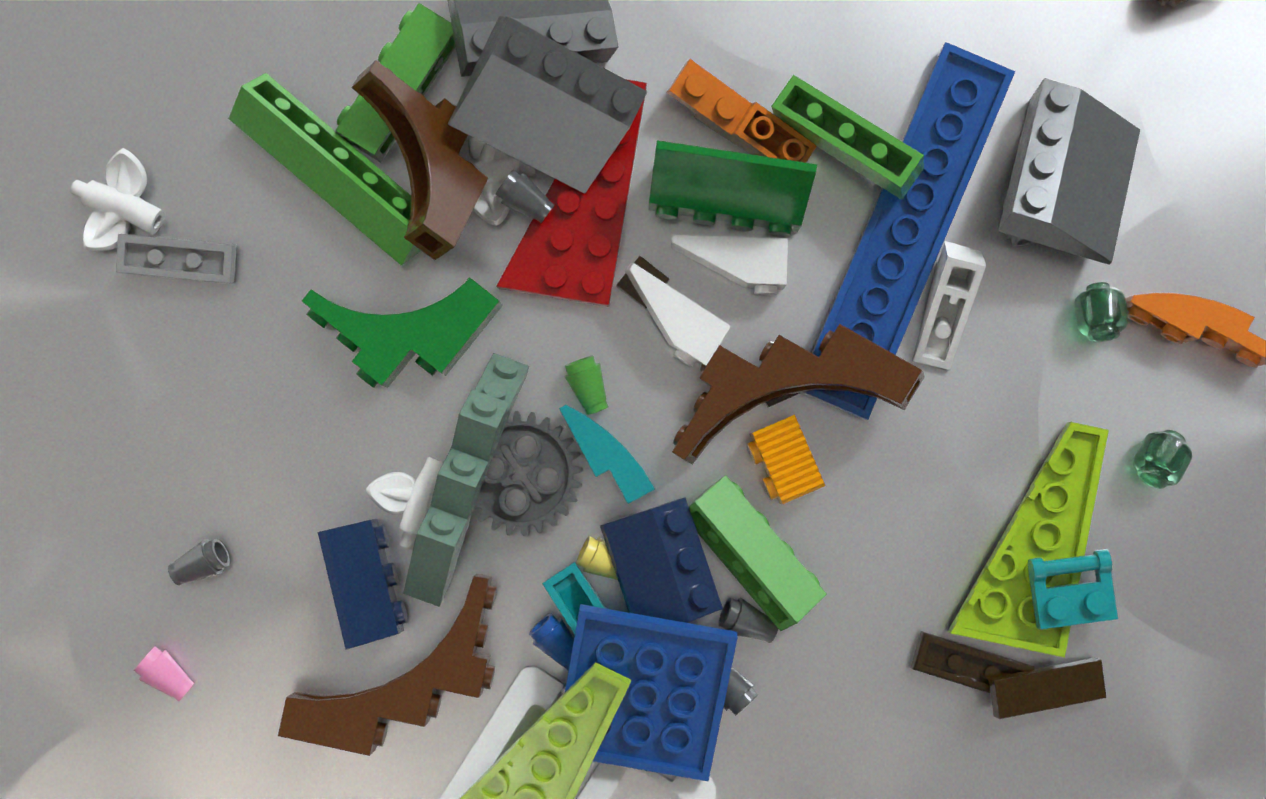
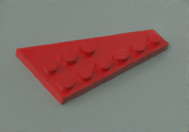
M627 80L644 90L647 89V83ZM645 98L629 130L586 193L557 179L553 180L545 195L554 204L553 208L542 223L532 219L496 286L498 289L609 307Z

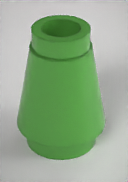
M588 356L565 365L567 375L564 377L582 407L585 408L586 414H594L608 408L601 365L595 362L594 356Z

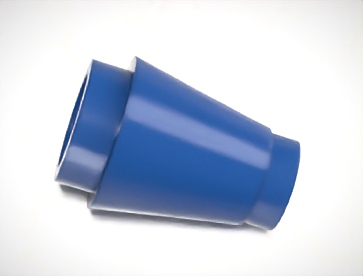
M550 613L531 629L529 635L534 640L533 645L569 671L574 638L562 618H556Z

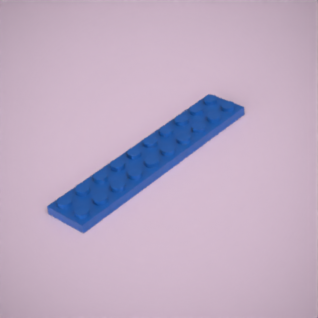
M944 43L902 140L903 143L924 155V169L902 200L884 188L881 189L812 354L820 357L822 352L819 351V346L823 338L830 330L835 332L838 325L841 324L896 355L1016 71L950 43ZM813 390L802 392L807 396L863 420L869 419L877 400L875 397L849 391Z

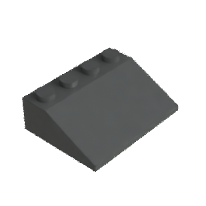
M447 0L461 77L471 76L499 16L511 17L594 63L608 62L619 48L613 13L608 0Z
M499 16L448 125L586 193L629 130L647 91L511 17Z
M1044 78L1029 100L998 231L1110 265L1114 256L1140 129L1084 90Z

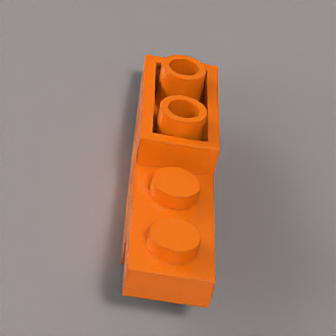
M691 59L685 63L666 92L694 112L696 119L751 155L806 163L817 147L759 103L749 102Z
M1176 293L1133 295L1121 300L1118 306L1128 312L1127 317L1132 321L1148 326L1150 323L1161 329V335L1171 342L1182 344L1183 342L1198 340L1203 335V342L1218 349H1224L1225 347L1237 354L1235 358L1247 366L1257 368L1258 366L1266 365V340L1248 331L1255 317L1237 308L1202 297Z

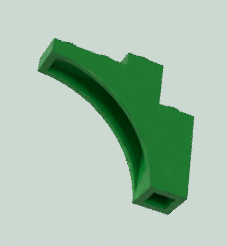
M470 277L457 290L442 300L425 308L400 314L379 315L353 311L332 303L312 289L302 300L310 308L306 315L323 328L328 324L332 325L340 332L336 339L351 351L355 352L358 347L361 349L352 362L360 368L356 375L373 388L378 383L388 388L415 354L419 355L415 362L433 376L438 370L446 376L503 306L497 298Z

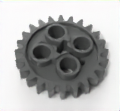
M515 411L513 422L509 423L507 420L493 457H497L503 462L504 473L496 480L490 479L487 475L485 476L474 509L478 507L482 509L478 521L482 522L489 517L493 518L491 530L495 531L504 523L506 524L507 535L510 536L513 533L515 526H520L522 535L527 536L529 525L533 524L537 532L542 533V521L547 520L552 526H556L557 520L554 515L556 512L565 516L569 514L567 508L563 505L565 501H578L570 491L571 488L583 486L579 481L573 480V474L584 471L582 467L573 466L572 461L581 454L580 452H568L567 448L574 440L571 437L561 441L559 438L563 431L561 425L553 431L549 430L550 418L546 417L538 425L536 424L534 412L529 414L525 422L522 421L519 411ZM524 436L532 437L537 444L536 452L529 458L521 457L516 450L518 440ZM503 444L507 445L519 466L530 467L531 471L527 473V478L541 496L542 501L540 503L535 502L524 482L521 480L513 481L512 476L516 472L500 449ZM552 468L558 474V483L551 490L542 489L537 482V476L542 469ZM514 489L522 491L526 497L525 507L518 512L510 510L506 505V496Z

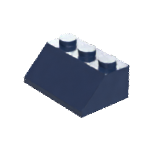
M686 497L600 525L629 613L688 623L723 609Z
M372 519L317 532L345 650L403 632V624L408 622L404 602L402 600L397 601L394 586L398 585L399 581L394 563H388L385 548H389L390 545L385 526H379L378 519Z

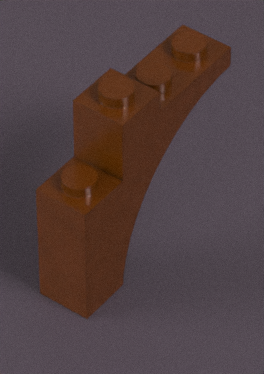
M375 60L357 77L351 88L361 95L386 123L406 163L411 187V213L404 238L436 260L456 246L488 177L476 169L472 163L458 155L468 134L448 125L456 106L445 98L436 106L433 105L421 93L416 92L390 69Z

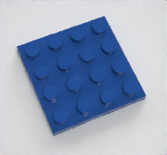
M580 604L565 692L595 662L631 679L625 696L593 762L709 781L738 639L737 632Z

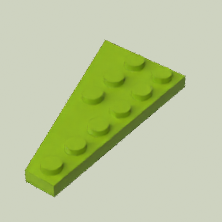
M1074 422L1066 423L947 632L1065 658L1071 626L1038 629L1036 627L1028 560L1042 558L1043 561L1085 556L1109 432L1108 429ZM1081 572L1047 576L1045 580L1046 587L1079 583Z
M595 662L459 799H574L625 696L631 679Z

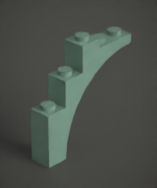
M493 353L475 390H471L459 413L451 449L437 475L430 508L416 534L403 594L440 607L452 581L465 534L485 476L511 410L526 379L529 369L528 365Z

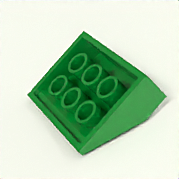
M657 140L648 210L655 211V216L664 219H678L679 214L692 216L693 222L704 225H715L716 220L731 222L730 227L737 230L752 231L753 226L769 228L768 233L772 235L791 236V232H798L802 226L816 175L817 164Z

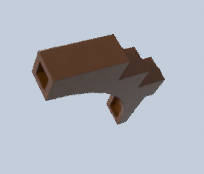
M841 324L838 325L835 332L830 330L823 338L819 346V351L822 352L820 357L778 335L775 342L769 341L762 350L759 361L762 363L759 368L719 345L708 364H702L700 371L703 372L700 379L710 386L711 389L708 393L703 392L697 399L693 408L695 415L688 426L686 424L683 425L677 432L673 444L676 446L672 453L693 465L709 442L733 420L760 404L788 394L813 390L849 391L878 398L905 410L925 376L920 368Z
M482 574L473 576L465 604L451 630L434 651L411 671L384 685L356 693L316 695L294 692L286 697L278 736L370 756L377 746L382 747L384 744L388 723H383V718L425 727L430 721V717L437 718L442 695L436 694V689L476 698L482 695L484 688L490 690L495 666L489 665L491 655L478 653L476 650L477 647L484 648L488 633V625L482 624L485 609L492 610L497 587L491 586L492 577Z

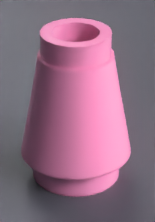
M156 646L134 669L141 676L139 678L140 681L170 697H174L178 701L194 685V682L189 679V676L165 649L162 652Z

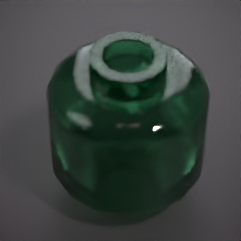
M1097 282L1090 284L1086 287V291L1080 293L1075 298L1074 307L1077 329L1083 335L1088 336L1090 341L1105 342L1116 339L1120 336V332L1127 327L1129 319L1125 294L1119 289L1110 287L1109 283Z
M1173 430L1148 433L1133 458V465L1137 471L1138 478L1145 484L1159 489L1177 485L1193 457L1191 448L1185 443V438Z

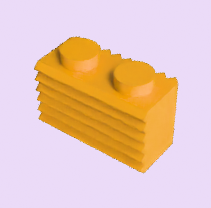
M795 415L750 434L752 441L747 443V447L755 465L762 462L768 477L763 478L762 482L770 500L777 498L780 504H785L825 486Z

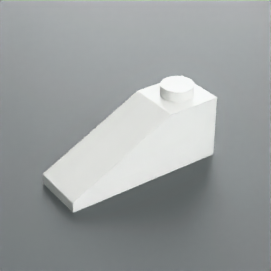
M672 234V249L744 288L754 289L755 295H777V290H783L787 285L788 239Z
M949 242L944 243L933 276L913 361L947 370L951 369L986 268L981 250Z
M635 263L630 264L625 272L667 343L676 349L674 356L691 367L696 362L700 365H707L731 326Z

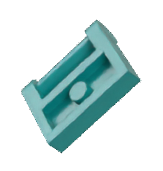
M1108 549L1095 550L1093 555L1049 561H1043L1042 558L1028 560L1030 586L1036 627L1038 629L1118 619L1111 573L1112 558ZM1095 570L1096 581L1046 587L1045 580L1047 576Z

